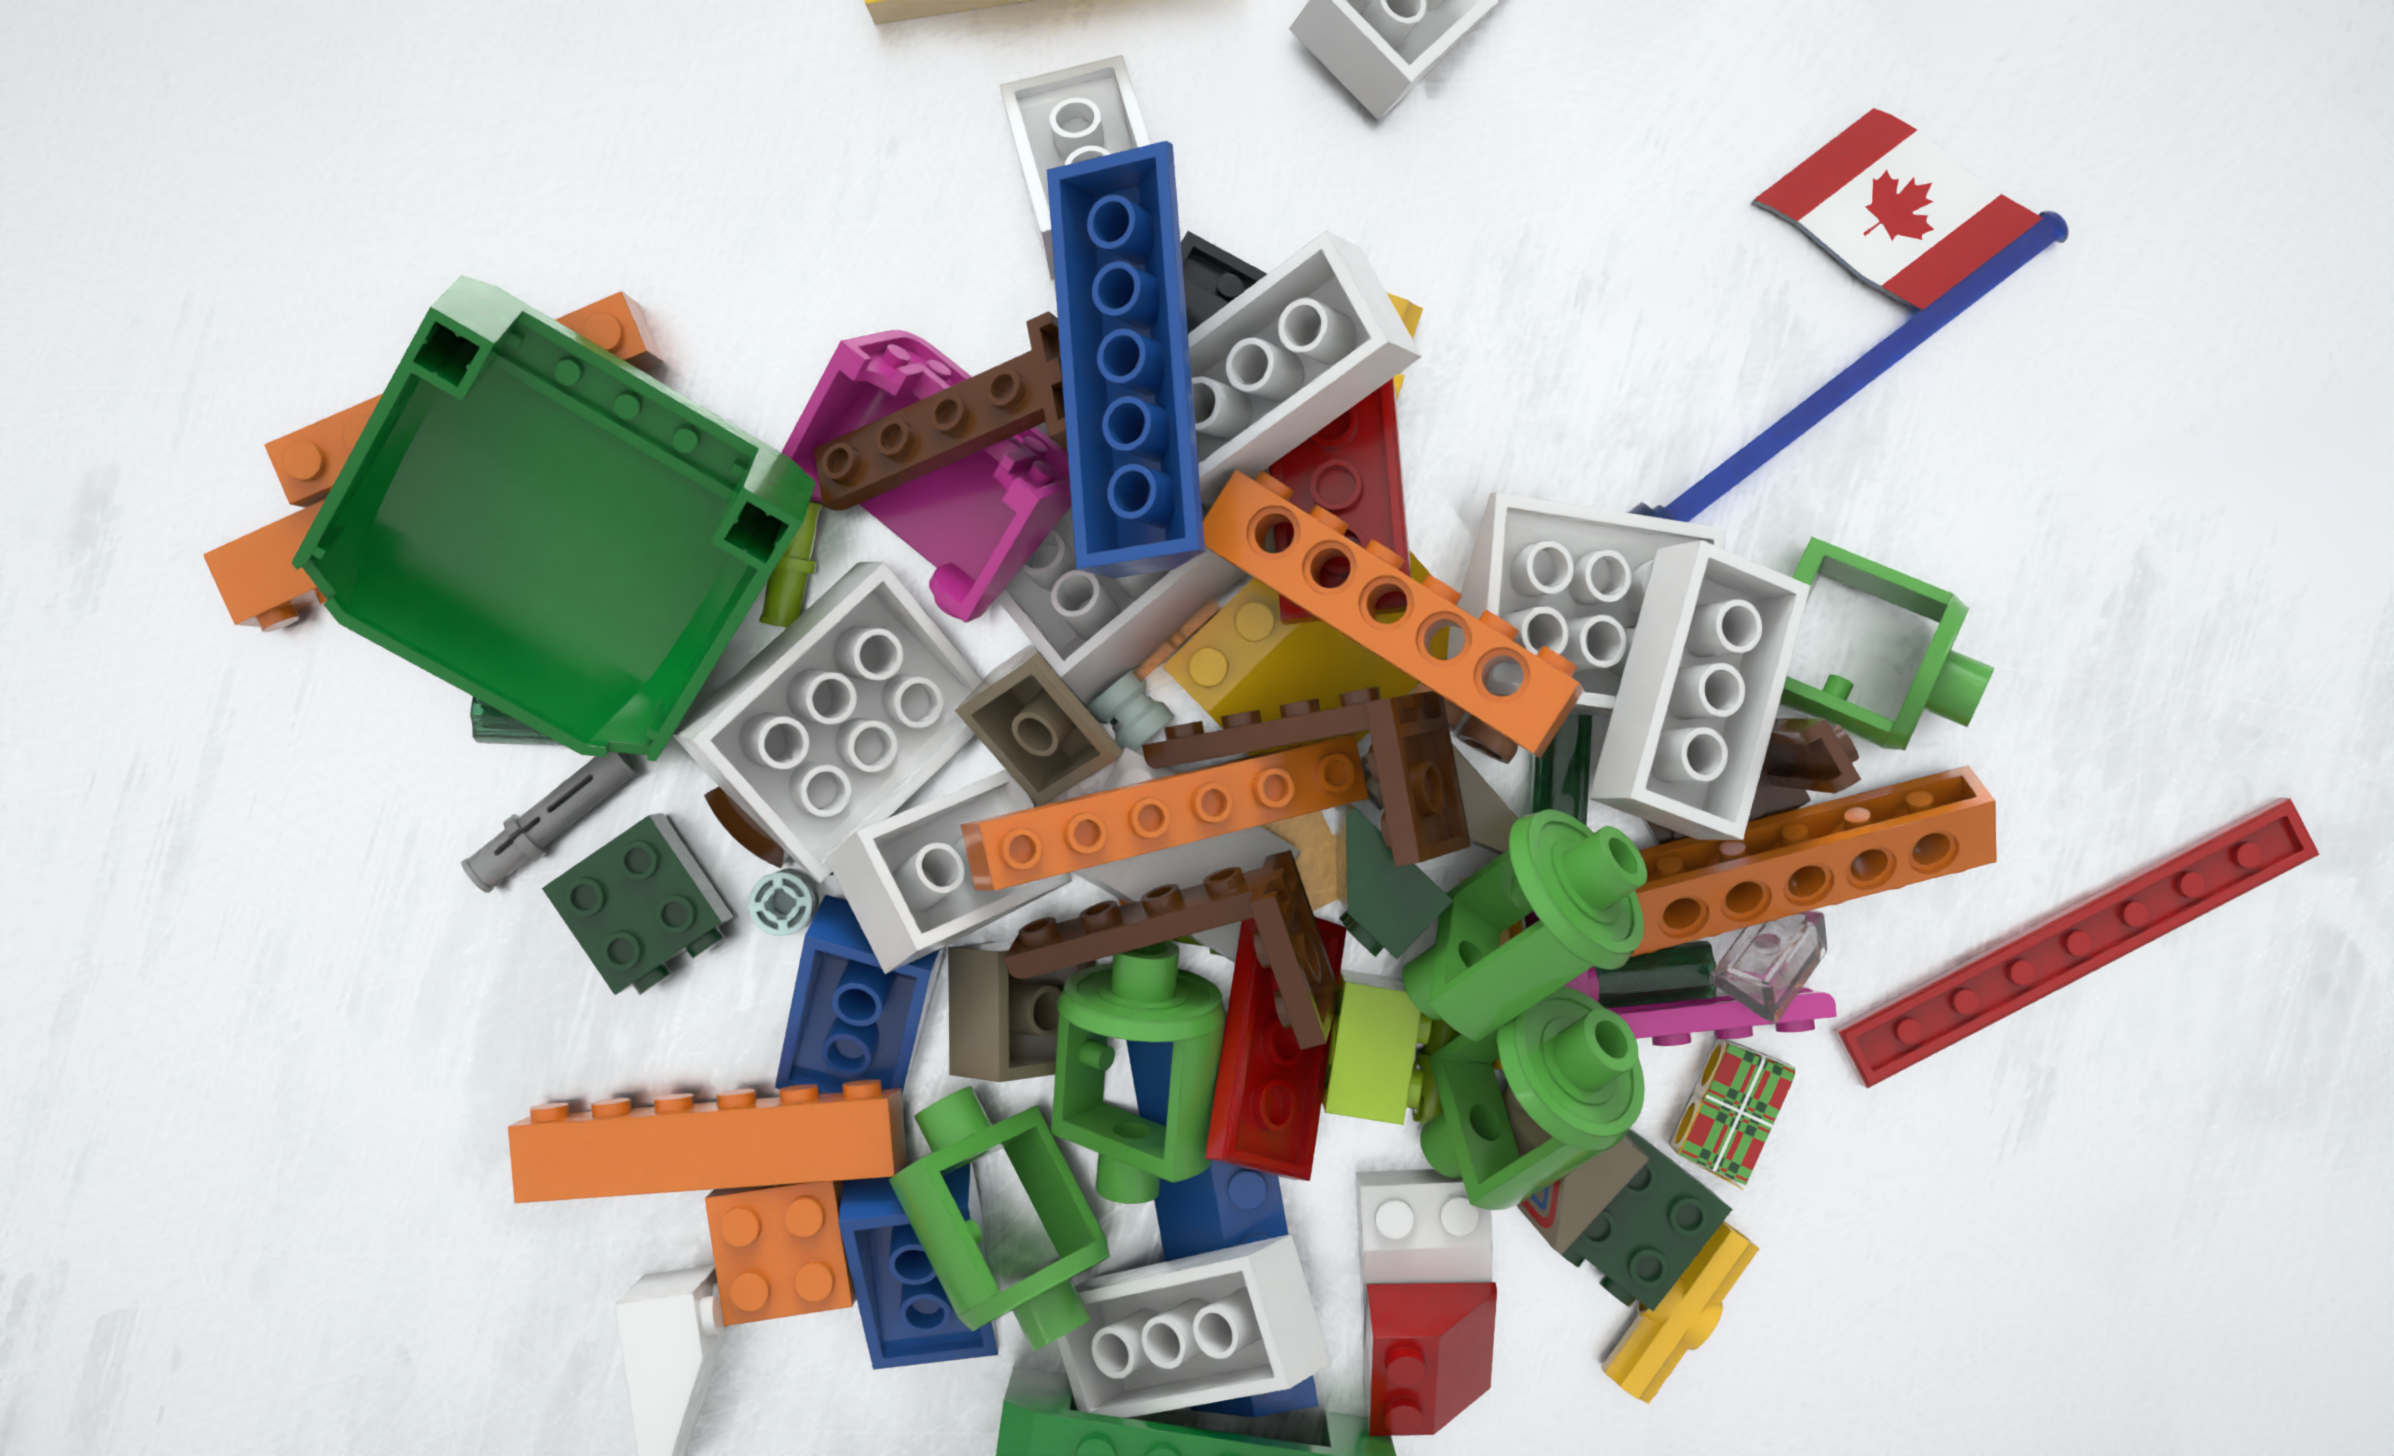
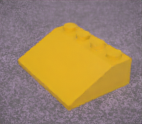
M1409 550L1412 579L1422 584L1427 574H1431ZM1255 578L1248 582L1162 666L1222 729V716L1260 710L1261 720L1266 722L1281 719L1279 706L1284 704L1319 699L1320 710L1324 711L1340 708L1339 694L1379 687L1380 697L1385 699L1408 695L1419 684L1415 679L1323 621L1284 625L1280 619L1279 593ZM1405 612L1375 615L1379 623L1391 624L1401 619ZM1451 626L1440 629L1432 638L1431 652L1436 659L1444 660L1447 657ZM1370 730L1338 735L1333 737L1355 734L1356 742L1358 744L1370 732ZM1311 740V741H1306V742H1300V743H1295V744H1289V745H1284V746H1278V747H1273V748H1268V749H1262V750H1257V751H1251V752H1246V753H1247L1249 756H1253V755H1257V754H1261V753H1265V752H1270V751H1274V750H1278V749H1282V748H1287V747H1291V746H1295V745H1299V744H1304V743H1308V742H1312V741H1316V740Z

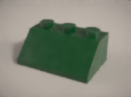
M1350 803L1337 806L1335 808L1337 899L1346 910L1339 919L1343 922L1342 924L1346 927L1347 931L1373 956L1376 957L1385 948L1397 960L1453 900L1415 864L1395 867L1393 853L1386 847L1381 831L1355 806Z

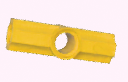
M1723 1221L1654 1311H1651L1639 1301L1637 1306L1638 1316L1601 1366L1603 1372L1633 1397L1649 1404L1688 1349L1691 1351L1698 1349L1712 1334L1722 1316L1723 1299L1760 1248L1737 1229Z

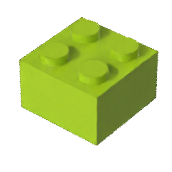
M1341 969L1338 985L1340 992L1334 1013L1322 1097L1324 1111L1329 1114L1404 1125L1406 1108L1417 1109L1419 1104L1423 1072L1417 1069V1061H1414L1417 1043L1426 1045L1428 1043L1432 1018L1423 1014L1414 1005L1405 990L1401 978Z

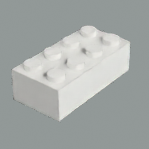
M1325 230L1188 334L1201 503L1213 506L1236 469L1249 478H1254L1260 470L1264 471L1422 357L1361 247Z
M1703 540L1658 548L1589 799L1698 840H1743L1810 585Z
M1292 1234L1090 1278L1075 1285V1288L1092 1320L1057 1339L1078 1411L1122 1418L1290 1389L1331 1364Z

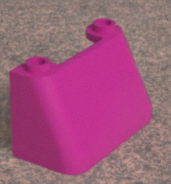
M889 330L841 340L781 453L790 457L816 482L810 500L822 502L814 448L972 376L932 344L917 335L903 330ZM1033 427L862 502L859 505L937 568L929 580V588L935 596L934 601L944 613L967 623L981 617L990 608L1071 508L1068 453L1039 429Z

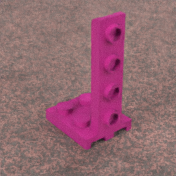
M1534 911L1525 916L1526 929L1540 920ZM1594 966L1564 985L1590 996L1597 1002L1599 1000V983ZM1802 986L1604 1007L1618 1014L1629 1025L1636 1039L1652 1037V1045L1655 1046L1691 1043V1033L1714 1030V1038L1716 1039L1747 1038L1753 1036V1026L1775 1024L1777 1032H1804L1815 1029L1814 1019L1837 1017L1835 1000L1830 994L1821 991L1814 992Z

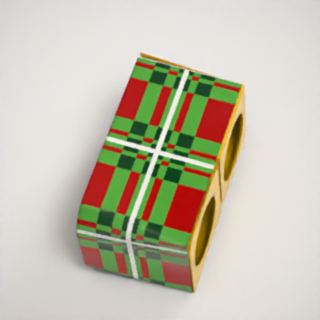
M1716 1039L1693 1090L1694 1093L1672 1138L1670 1147L1677 1155L1744 1190L1738 1183L1746 1186L1791 1087L1795 1075V1067L1785 1061L1730 1040Z

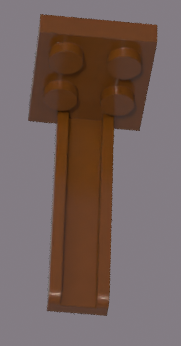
M1048 311L1026 321L1032 350L814 448L823 506L834 511L849 509L1045 422L1049 438L1057 442L1068 452L1058 318Z
M1379 687L1339 694L1340 708L1321 711L1319 699L1280 705L1281 719L1262 722L1260 710L1221 717L1223 730L1204 733L1202 721L1164 728L1166 741L1142 745L1147 765L1151 768L1159 769L1370 730L1372 744L1368 751L1369 768L1374 780L1380 783L1385 810L1381 817V833L1386 847L1393 853L1395 867L1421 863L1471 847L1444 698L1434 691L1381 699Z
M1775 718L1748 822L1800 808L1812 801L1806 790L1834 794L1862 780L1852 764L1859 759L1858 752L1848 734L1839 724L1830 726L1826 719ZM1642 819L1656 845L1690 837Z
M1291 850L1266 856L1263 867L1242 873L1240 867L1225 868L1207 876L1203 880L1204 884L1181 890L1177 884L1163 885L1146 892L1141 897V901L1119 907L1116 901H1104L1086 908L1079 914L1078 918L1057 923L1054 917L1035 920L1018 931L1019 934L1004 957L1010 974L1018 979H1026L1254 918L1258 928L1253 931V942L1257 958L1264 969L1272 968L1279 988L1274 993L1279 1020L1284 1029L1293 1028L1300 1050L1326 1044L1340 992Z

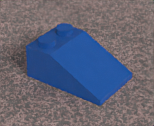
M825 894L804 937L775 1088L816 1084L818 1085L819 1094L843 1093L842 1084L847 1082L881 1080L882 1090L901 1088L903 1102L944 947L885 974L849 902Z
M970 1163L942 1177L964 1220H973L980 1227L982 1241L977 1246L988 1266L981 1205L973 1165ZM891 1177L844 1180L838 1223L873 1370L998 1355L999 1345L995 1320L971 1332L970 1329L956 1318L957 1315L889 1182Z

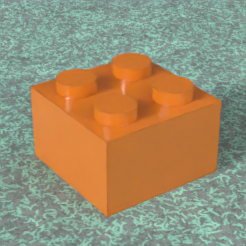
M844 1180L714 1189L705 1197L724 1326L853 1307L857 1299L838 1223Z

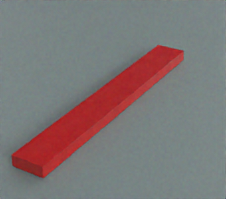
M2281 797L1836 1027L1833 1031L1861 1085L1868 1089L2320 854L2291 798Z

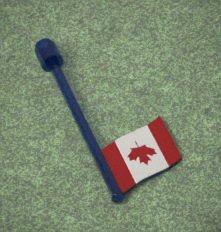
M1876 108L1870 110L1757 196L1751 203L1768 209L1798 226L1859 279L1919 313L1665 508L1657 505L1651 509L1645 503L1640 502L1627 513L1689 522L2055 241L2064 243L2069 235V228L2065 219L2052 210L2042 211L2039 215L1983 184L1918 129L1889 113Z

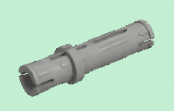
M608 752L607 757L595 756L521 817L513 814L503 822L505 829L471 857L461 862L465 873L479 889L485 893H490L498 883L528 859L537 861L547 853L545 846L583 815L587 814L595 805L630 777L637 775V768L625 753Z

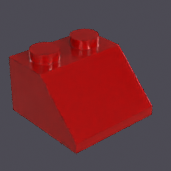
M1496 1282L1367 1284L1363 1382L1369 1436L1435 1435L1491 1388L1497 1303Z

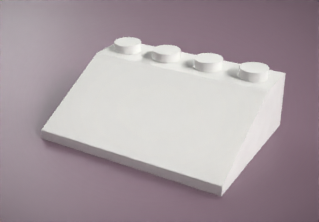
M1501 492L1490 493L1460 593L1462 597L1457 603V607L1477 619L1480 618L1484 610H1488L1520 631L1514 642L1537 655L1544 645L1575 664L1578 668L1572 678L1580 682L1584 691L1570 712L1611 717L1657 549L1697 540H1703L1725 549L1726 528ZM1450 627L1447 660L1456 657L1464 647L1465 635L1461 628ZM1502 662L1496 665L1490 671L1487 680L1490 693L1501 697L1515 693L1522 684L1523 670L1520 665L1514 662Z
M1201 503L1202 518L1204 520L1212 505ZM1071 506L998 596L997 600L1058 676L1088 707L1104 691L1131 669L1135 668L1247 573L1206 547L1205 552L1172 570L1122 578H1111L1076 570ZM1274 527L1268 531L1265 538V548L1268 553L1275 551Z
M858 562L680 725L673 733V736L729 797L816 882L821 883L833 872L826 859L832 851L856 831L889 818L975 735L954 710L982 682V679L884 562Z

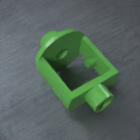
M1811 536L1792 577L1810 585L1806 604L1821 574L1934 620L1939 625L1896 721L1848 702L1847 699L1853 688V683L1833 674L1828 676L1822 690L1786 676L1779 705L1809 718L1826 719L1830 726L1839 724L1847 734L1882 749L1905 751L1924 710L1968 727L1995 668L1951 650L1970 607L1966 606L1951 592Z
M1548 809L1518 818L1510 831L1509 849L1446 893L1453 902L1439 915L1436 943L1403 967L1402 980L1409 998L1429 1018L1435 1020L1443 1019L1460 1034L1475 1042H1479L1591 967L1595 966L1607 970L1621 968L1628 962L1635 949L1640 945L1644 933L1643 914L1635 892L1636 889L1647 881V869L1641 854L1632 841L1615 827L1604 826L1594 833L1576 818L1558 810ZM1532 911L1536 913L1540 919L1539 921L1499 947L1500 933Z
M1164 941L1113 955L1112 964L1093 966L1074 973L1066 980L1057 1000L1059 1024L1051 1134L1098 1152L1096 1191L1103 1198L1117 1203L1141 1204L1150 1202L1160 1194L1161 1178L1172 1183L1186 1180L1204 1172L1213 1161L1205 1159L1222 1051L1224 1023L1227 1014L1222 1001V994L1215 984L1197 974L1178 969L1180 950L1171 941ZM1108 1037L1140 1042L1173 1041L1166 1126L1103 1102L1105 1071L1112 1066L1115 1058L1113 1047L1107 1045Z
M1562 986L1479 1042H1475L1462 1034L1428 1057L1443 1111L1427 1121L1421 1130L1420 1143L1427 1161L1437 1172L1446 1177L1463 1178L1470 1205L1487 1210H1505L1522 1203L1617 1145L1625 1138L1632 1125L1638 1119L1643 1107L1645 1094L1643 1071L1638 1058V1044L1631 1028L1618 1014L1605 1009L1590 996L1573 988ZM1498 1058H1500L1507 1082L1523 1109L1542 1129L1553 1136L1521 1158L1492 1064Z
M969 1086L938 1100L918 1112L914 1118L932 1153L920 1158L889 1179V1182L957 1315L956 1318L973 1332L1013 1311L1033 1352L1091 1321L1092 1319L1071 1279L1111 1257L1108 1236H1104L1038 1106L1035 1105L991 1125L972 1086ZM1004 1148L1061 1260L1001 1292L977 1246L982 1241L980 1227L973 1220H964L942 1176Z

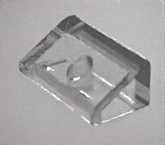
M1810 910L1783 917L1776 921H1768L1745 927L1711 972V983L1763 1019L1777 1023L1827 952L1824 913Z

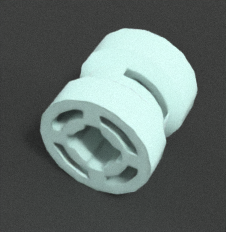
M1135 668L1127 672L1086 707L1098 723L1108 724L1110 722L1114 726L1111 729L1116 733L1115 742L1122 750L1127 747L1132 751L1139 748L1175 717L1163 702L1154 701L1150 696L1147 698L1144 694L1146 692V681Z
M786 868L764 876L754 885L749 895L748 909L753 922L760 930L770 935L786 936L798 932L812 922L822 902V894L818 883L808 873L800 869Z

